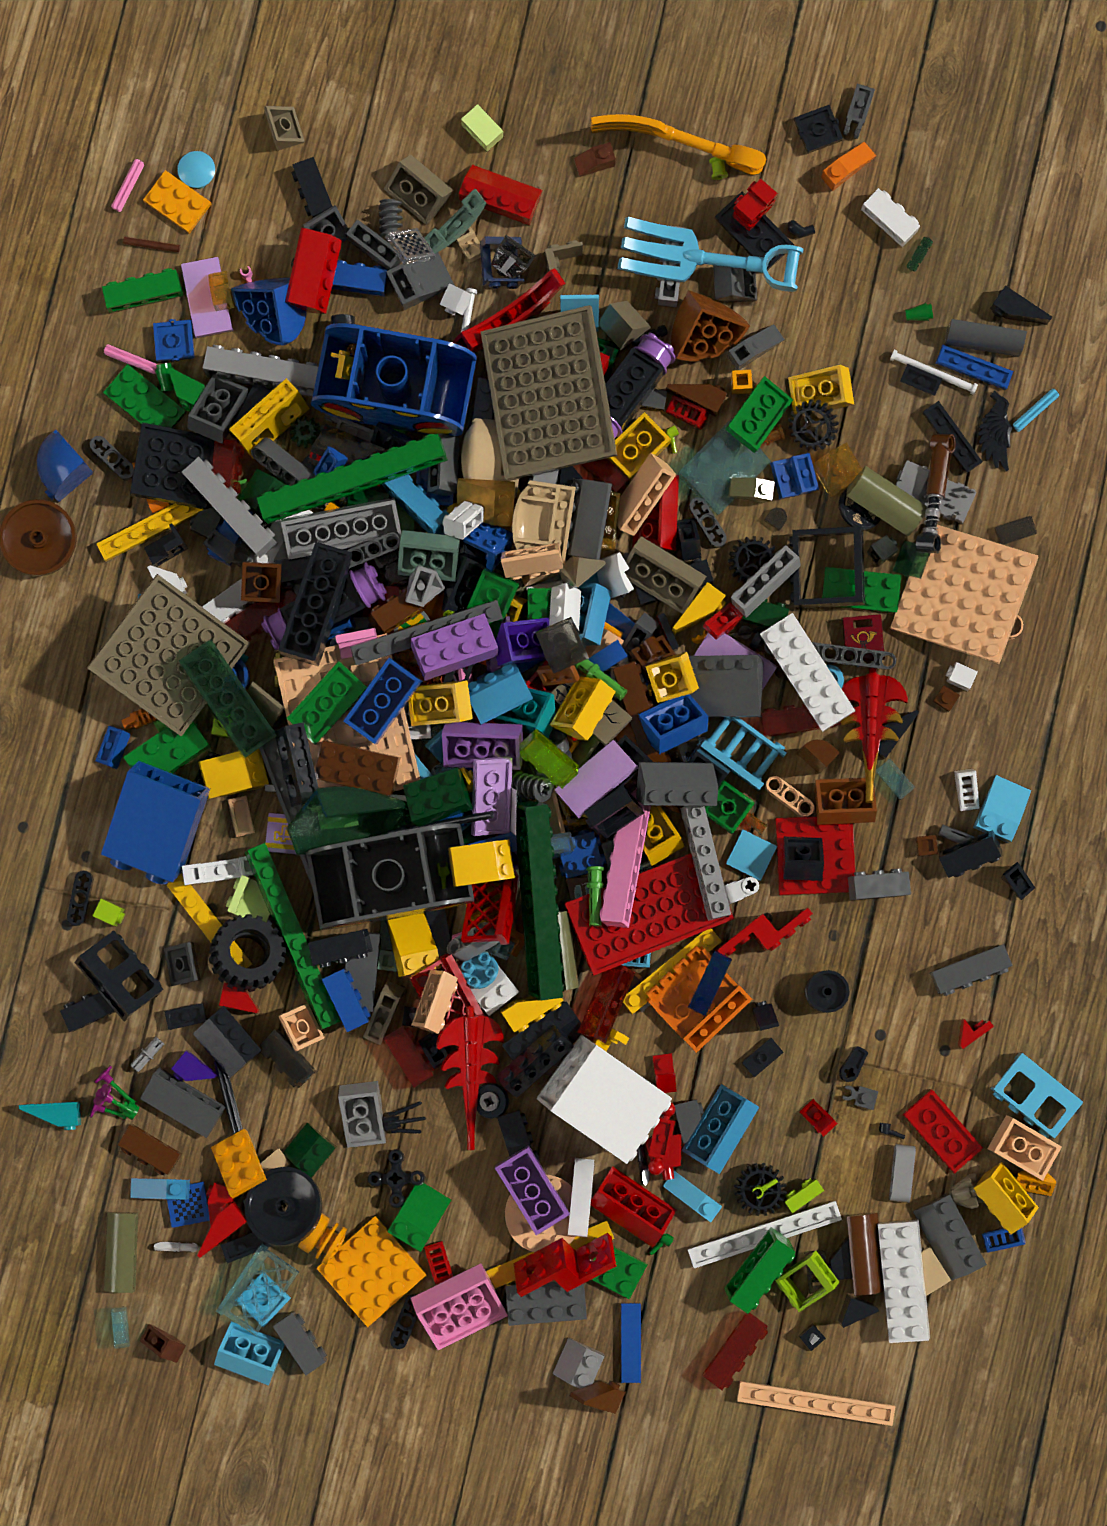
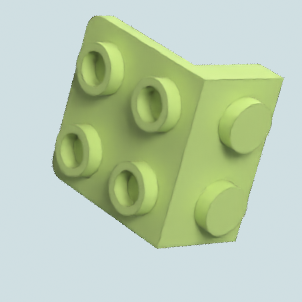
M243 875L241 878H237L233 889H236L234 896H230L226 904L228 912L241 915L242 917L246 914H252V918H256L258 915L263 917L262 921L267 922L270 913L257 882Z

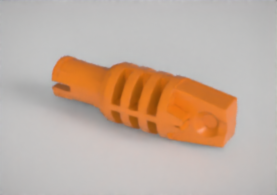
M142 708L130 713L129 717L121 721L125 730H129L134 727L135 729L141 728L158 719Z

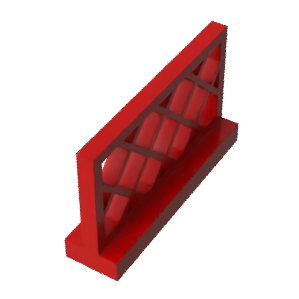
M514 867L515 878L504 880L498 887L494 884L495 881L485 882L481 887H478L477 884H471L474 898L480 893L484 898L477 904L474 902L467 904L461 935L462 943L499 941L501 945L509 944L519 887V875ZM492 885L495 889L486 896L483 891ZM497 893H500L501 898L496 903H493L490 899ZM489 902L492 906L483 912L480 907ZM496 909L498 915L490 920L488 915ZM478 910L481 915L472 921L471 915ZM486 918L489 923L480 929L477 924ZM493 926L495 928L494 935H486L485 932ZM475 927L478 930L473 936H467L472 928Z
M452 954L442 955L437 961L409 977L420 999L424 987L419 986L416 979L422 975L428 977L429 974L425 973L434 970L436 966L441 965L443 971L458 978L456 982L458 985L455 991L457 996H454L455 993L452 994L450 1001L452 1007L453 999H459L462 1003L460 1011H456L450 1007L445 1015L444 1026L448 1023L450 1011L458 1013V1017L466 1015L464 1013L466 1006H474V1015H484Z

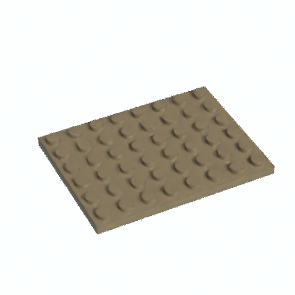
M591 305L481 331L505 480L508 481L617 456Z

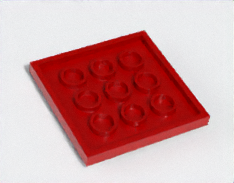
M816 817L775 818L779 895L849 893L848 877L854 876L855 872L853 823L817 825ZM784 837L822 838L824 854L822 881L783 879Z

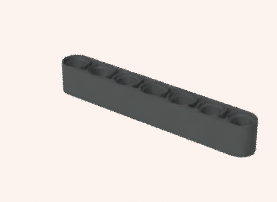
M812 642L823 661L827 663L881 670H891L896 664V657L890 652ZM765 643L764 648L766 652L770 655H773ZM827 649L835 650L836 655L834 658L828 659L825 657ZM852 651L855 654V658L852 661H846L844 659L845 652ZM867 653L872 654L874 657V661L871 664H866L863 661V656ZM890 656L893 659V664L891 666H884L882 663L883 657Z

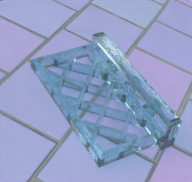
M261 1244L216 1310L217 1313L226 1315L254 1336L257 1335L299 1273L294 1267L267 1250L268 1247L264 1244ZM267 1256L274 1260L275 1268L265 1270L264 1260ZM287 1269L293 1274L290 1279L281 1281L279 1270ZM276 1271L278 1281L268 1283L266 1273ZM263 1273L265 1284L255 1285L254 1275ZM279 1285L280 1294L271 1296L269 1286ZM266 1287L267 1297L257 1299L256 1288ZM252 1289L254 1299L244 1301L243 1291ZM268 1300L270 1309L260 1312L258 1302ZM255 1303L257 1313L246 1314L245 1304ZM241 1305L243 1315L236 1316L231 1313L230 1310L233 1306ZM258 1317L259 1325L256 1329L248 1324L247 1318Z

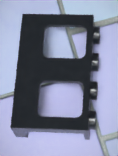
M304 722L278 729L274 734L291 807L321 799Z
M112 931L82 953L74 962L124 1022L135 1011L154 997L159 996L163 991L159 980L149 973L148 967L138 960L136 953L128 948L122 936L115 931ZM110 943L125 960L114 969H109L97 955L101 949ZM134 973L150 989L139 999H134L122 985V982Z

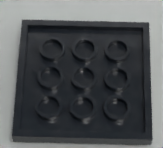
M142 422L130 496L205 510L208 501L186 478L182 471L198 457L202 461L206 459L213 466L217 441L199 433Z

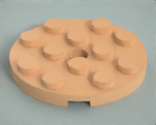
M547 1175L570 1213L572 1186L561 1178ZM510 1194L505 1208V1220L509 1233L520 1246L531 1252H536L560 1238H563L568 1244L574 1240L576 1236H568L569 1216L540 1234L535 1235Z

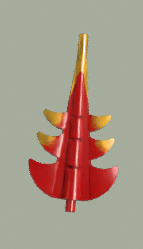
M869 668V674L852 678L841 688L848 700L858 703V706L854 707L855 712L841 720L840 724H860V727L852 729L847 733L843 740L846 743L862 741L866 778V803H873L874 778L880 741L899 740L894 731L882 725L886 722L903 723L900 714L892 707L885 705L890 701L908 703V696L902 684L895 678L884 675L880 676L877 674V669Z

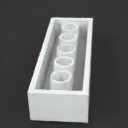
M793 613L760 633L822 732L855 712L850 701Z
M919 1220L880 1222L878 1224L889 1343L929 1341L930 1331Z

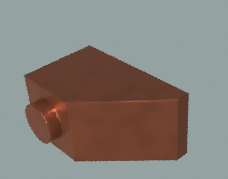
M610 142L592 147L574 158L579 177L615 167L616 163Z
M148 1324L140 1339L142 1344L160 1358L175 1363L178 1362L186 1347L176 1337L151 1324Z

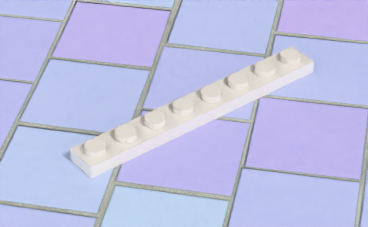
M832 1201L689 1248L688 1253L693 1268H697L754 1249L770 1227L788 1238L840 1221L842 1218L836 1201Z

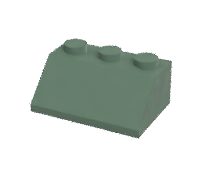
M402 530L399 546L398 575L410 576L417 565L436 570L441 580L455 581L460 539L455 538V536Z

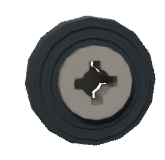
M492 1083L480 1087L477 1101L478 1113L490 1119L504 1114L509 1104L508 1094L505 1089L498 1084Z

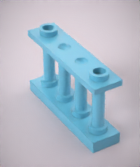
M725 717L710 738L706 740L702 738L697 744L699 748L702 747L732 769L731 772L757 791L764 784L761 782V777L778 754L781 757L786 755L784 746L778 742L774 744L739 717ZM733 720L741 728L725 750L719 751L715 748V743ZM749 732L757 739L743 758L736 763L730 759L731 753L745 734ZM764 743L772 751L758 770L751 774L746 771V765Z

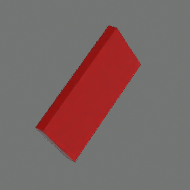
M930 1089L902 1114L954 1174L983 1149L933 1089Z

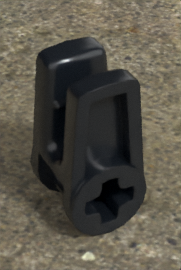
M859 1046L853 1048L839 1070V1076L843 1081L852 1082L857 1079L868 1055L865 1049ZM851 1068V1073L853 1074V1076H849L846 1078V1073L844 1071L849 1070Z

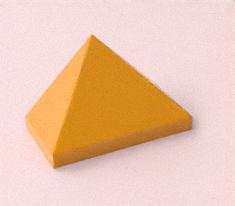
M1025 1170L1019 1172L1016 1180L1026 1192L1052 1196L1056 1186V1180L1049 1173L1046 1174L1043 1181Z

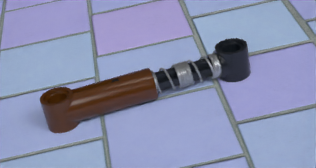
M934 434L930 440L932 455L926 490L929 504L926 506L925 528H923V533L919 534L916 538V550L918 553H939L941 549V538L937 534L938 531L936 529H938L937 521H939L941 513L939 509L940 505H942L940 500L945 498L951 453L955 450V437L953 434Z

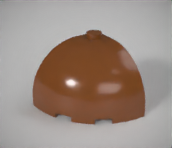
M688 290L677 312L672 328L671 346L674 349L673 353L676 359L684 361H699V359L708 357L712 359L725 353L724 350L731 345H736L745 335L750 325L742 316L724 304Z

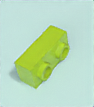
M809 1178L801 1184L802 1188L797 1191L793 1189L785 1195L784 1203L792 1213L824 1191L817 1179L811 1180Z

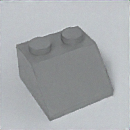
M568 1337L553 1375L579 1389L589 1386L594 1382L605 1357L604 1353Z

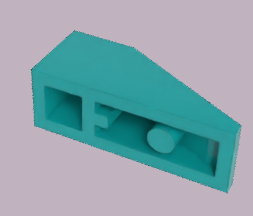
M80 1102L19 1105L20 1110L58 1127L64 1126V1130H75L76 1126L81 1125Z

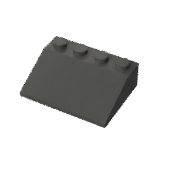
M759 655L689 656L699 687L690 695L708 717H760L764 661Z

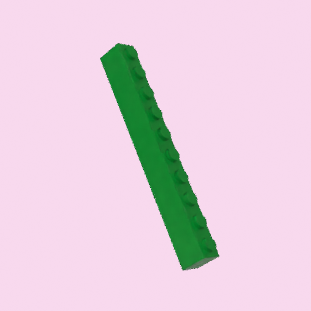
M429 434L422 440L409 441L405 446L392 447L388 449V452L372 454L368 459L355 460L351 465L345 467L338 466L329 473L322 472L312 479L299 480L295 485L282 486L278 491L265 492L261 497L257 498L263 520L269 524L448 461L439 435Z
M266 843L247 850L244 854L274 925L280 931L279 937L284 938L285 943L283 946L286 947L287 956L320 1029L322 1030L341 1022L322 981L317 965L313 966L308 943Z

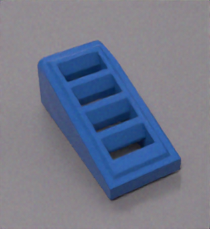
M1004 1228L982 1233L986 1252L989 1253L1025 1245L1023 1229L1020 1228L1016 1231L1018 1240H1015L1014 1235L1009 1233L1011 1242L1008 1243L1005 1233L1008 1231ZM998 1234L1001 1235L1003 1244H999ZM989 1236H993L995 1246L993 1247L991 1245Z

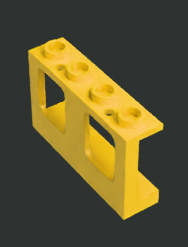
M286 378L229 430L240 441L241 447L253 458L251 450L263 438H269L274 441L310 408L299 391ZM260 435L259 440L252 445V441Z

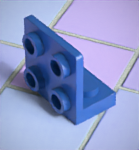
M482 522L462 541L487 553L486 568L493 571L501 562L502 552L511 551L513 534L497 525Z

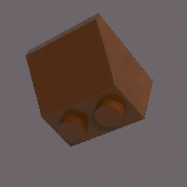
M242 562L241 601L280 603L281 564Z

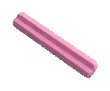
M134 160L111 205L114 210L122 211L144 167L142 161Z
M109 344L106 345L104 349L105 355L149 373H156V363Z

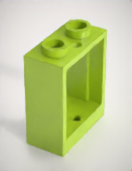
M814 1251L785 1270L775 1280L778 1288L786 1294L790 1304L798 1312L834 1290L839 1284V1280L817 1251ZM805 1265L810 1268L823 1286L806 1299L789 1277Z

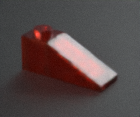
M606 458L581 464L599 482L612 484L611 493L615 497L629 483V478Z

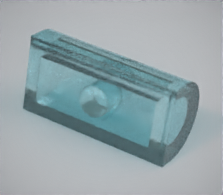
M127 1306L112 1307L114 1348L129 1347Z

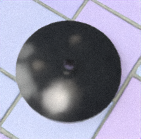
M292 1167L271 1169L264 1173L267 1180L249 1189L245 1202L246 1220L252 1232L262 1241L274 1246H291L306 1239L316 1228L322 1214L321 1192L315 1181L299 1169Z

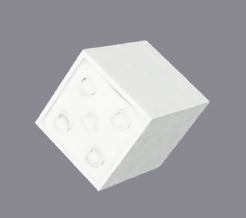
M583 1035L579 1036L574 1047L568 1052L536 1098L551 1112L626 1164L637 1155L636 1150L640 1144L643 1145L647 1141L649 1131L658 1125L660 1115L669 1109L670 1101L672 1100L670 1096Z

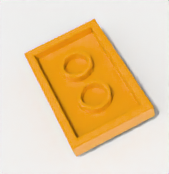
M166 170L143 199L146 204L189 234L211 206L209 200Z
M242 1129L211 1147L230 1197L235 1198L267 1180L246 1129Z

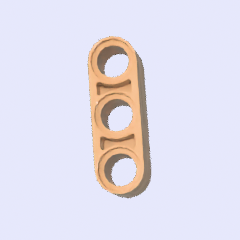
M772 776L766 781L765 790L798 816L808 817L813 813V802L780 777ZM772 780L777 781L779 784L778 790L770 789L769 782ZM792 792L794 794V801H786L785 793ZM802 803L809 805V813H803L800 810Z

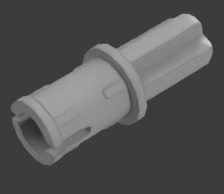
M155 1036L145 1049H141L142 1052L131 1063L132 1068L139 1072L150 1059H154L153 1056L165 1044Z

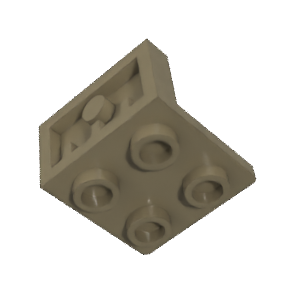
M573 240L567 242V245L559 246V244L548 246L545 249L547 273L554 268L560 273L559 260L582 256V242Z

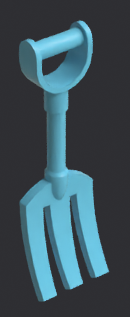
M632 217L625 218L624 228L684 244L683 246H674L624 237L621 243L622 249L660 260L679 263L680 267L642 262L622 257L619 258L617 269L654 278L685 282L693 274L697 265H717L763 273L766 282L772 288L789 292L797 291L798 286L795 285L799 255L803 254V248L778 245L770 249L765 257H742L709 253L699 250L697 238L691 229L651 223ZM779 254H787L783 282L774 280L767 271L769 261Z

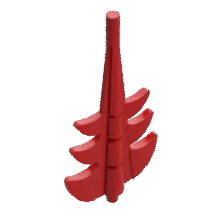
M466 1006V1015L450 1020L439 1033L436 1048L439 1050L449 1045H456L458 1049L451 1052L445 1058L441 1070L446 1071L452 1067L460 1068V1072L452 1075L444 1087L449 1089L455 1086H462L467 1126V1150H475V1121L479 1084L496 1083L494 1076L489 1072L481 1070V1066L488 1063L500 1064L495 1053L487 1048H483V1044L493 1040L504 1042V1036L498 1023L487 1016L474 1015V1006Z

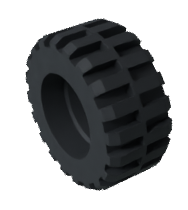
M246 914L244 917L241 915L235 916L233 920H227L218 929L209 948V953L211 954L209 962L213 964L212 971L214 974L218 973V980L221 983L226 981L228 983L227 987L231 989L233 986L238 987L237 991L241 992L245 989H248V992L255 991L256 988L262 989L274 980L284 964V956L286 954V947H283L285 943L284 938L279 937L280 931L277 927L275 929L271 927V921L264 922L261 916L257 915L256 918H252V914ZM238 938H250L256 941L264 951L265 959L263 964L253 969L238 965L230 953L232 942Z

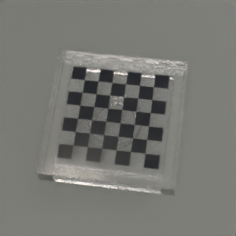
M418 228L388 232L385 236L403 265L431 261L436 257Z

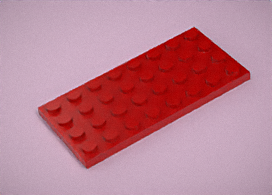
M691 853L638 875L629 928L607 926L603 922L602 926H589V894L564 903L592 976L734 919L731 912V915L708 921ZM607 887L601 889V908H603L604 904L603 893Z

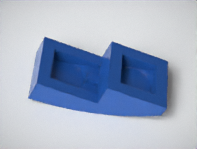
M616 640L591 656L588 660L593 664H598L600 670L605 672L627 658L628 655L619 641Z

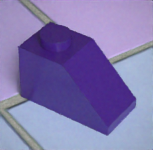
M189 1050L185 1051L171 1068L174 1071L173 1075L180 1081H183V1079L185 1081L217 1077V1074Z

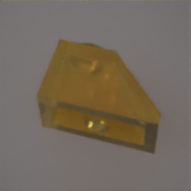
M227 271L208 274L215 310L221 311L234 308Z

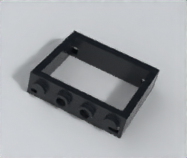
M862 527L792 530L793 536L789 537L790 547H793V552L799 558L800 537L854 534L855 596L801 599L799 567L790 576L791 585H794V592H791V603H794L797 609L865 605L864 537Z

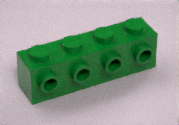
M168 268L158 274L146 273L141 278L129 277L123 282L117 283L113 281L107 283L106 286H102L107 310L109 313L183 296L176 269Z

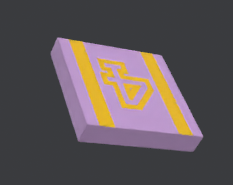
M269 813L266 834L268 851L300 855L285 815Z

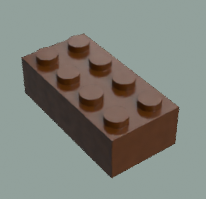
M322 740L315 772L316 779L391 796L393 795L401 757Z

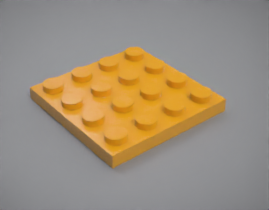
M374 1216L347 1240L327 1264L322 1263L317 1267V1270L367 1327L427 1275L397 1239L387 1232L388 1229L377 1216Z

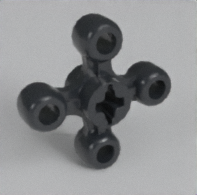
M398 1149L390 1151L388 1155L392 1166L390 1172L381 1174L374 1171L368 1175L367 1179L372 1187H379L382 1184H388L391 1187L392 1193L389 1197V1204L393 1208H400L404 1205L405 1197L402 1194V1188L405 1184L412 1183L415 1186H420L426 1180V1176L422 1171L416 1170L408 1174L402 1170L401 1165L405 1156ZM395 1154L399 1155L398 1160L394 1159ZM396 1175L403 1178L398 1180L397 1183L396 1181L391 1180V1178L396 1177ZM416 1175H420L418 1182L415 1180ZM374 1176L378 1177L376 1183L373 1181ZM396 1197L399 1198L398 1204L394 1201Z

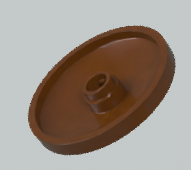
M29 500L15 506L6 515L0 527V549L3 556L16 570L27 575L45 576L60 570L70 560L76 547L77 535L72 519L64 509L47 500Z

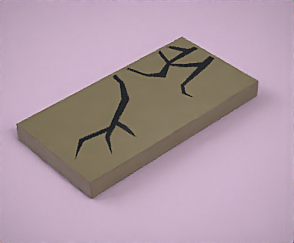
M576 669L579 676L586 677L578 669ZM574 683L559 684L551 692L559 706H561ZM612 700L604 711L602 719L597 723L592 735L606 746L632 720V717Z

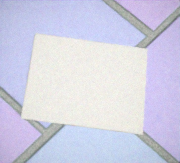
M511 787L510 831L516 835V790Z

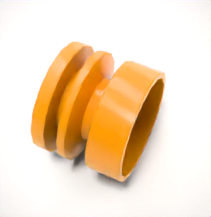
M322 1213L314 1231L299 1243L298 1248L308 1254L314 1248H317L318 1251L315 1258L318 1259L323 1252L326 1255L322 1263L327 1264L336 1255L344 1242L347 1228L343 1227L339 1234L335 1231L339 1223L334 1224L331 1229L328 1228L330 1218Z

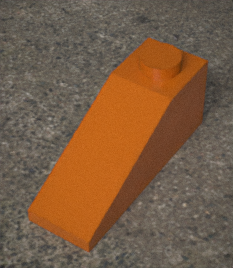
M863 142L824 169L821 178L834 191L872 161L876 155Z

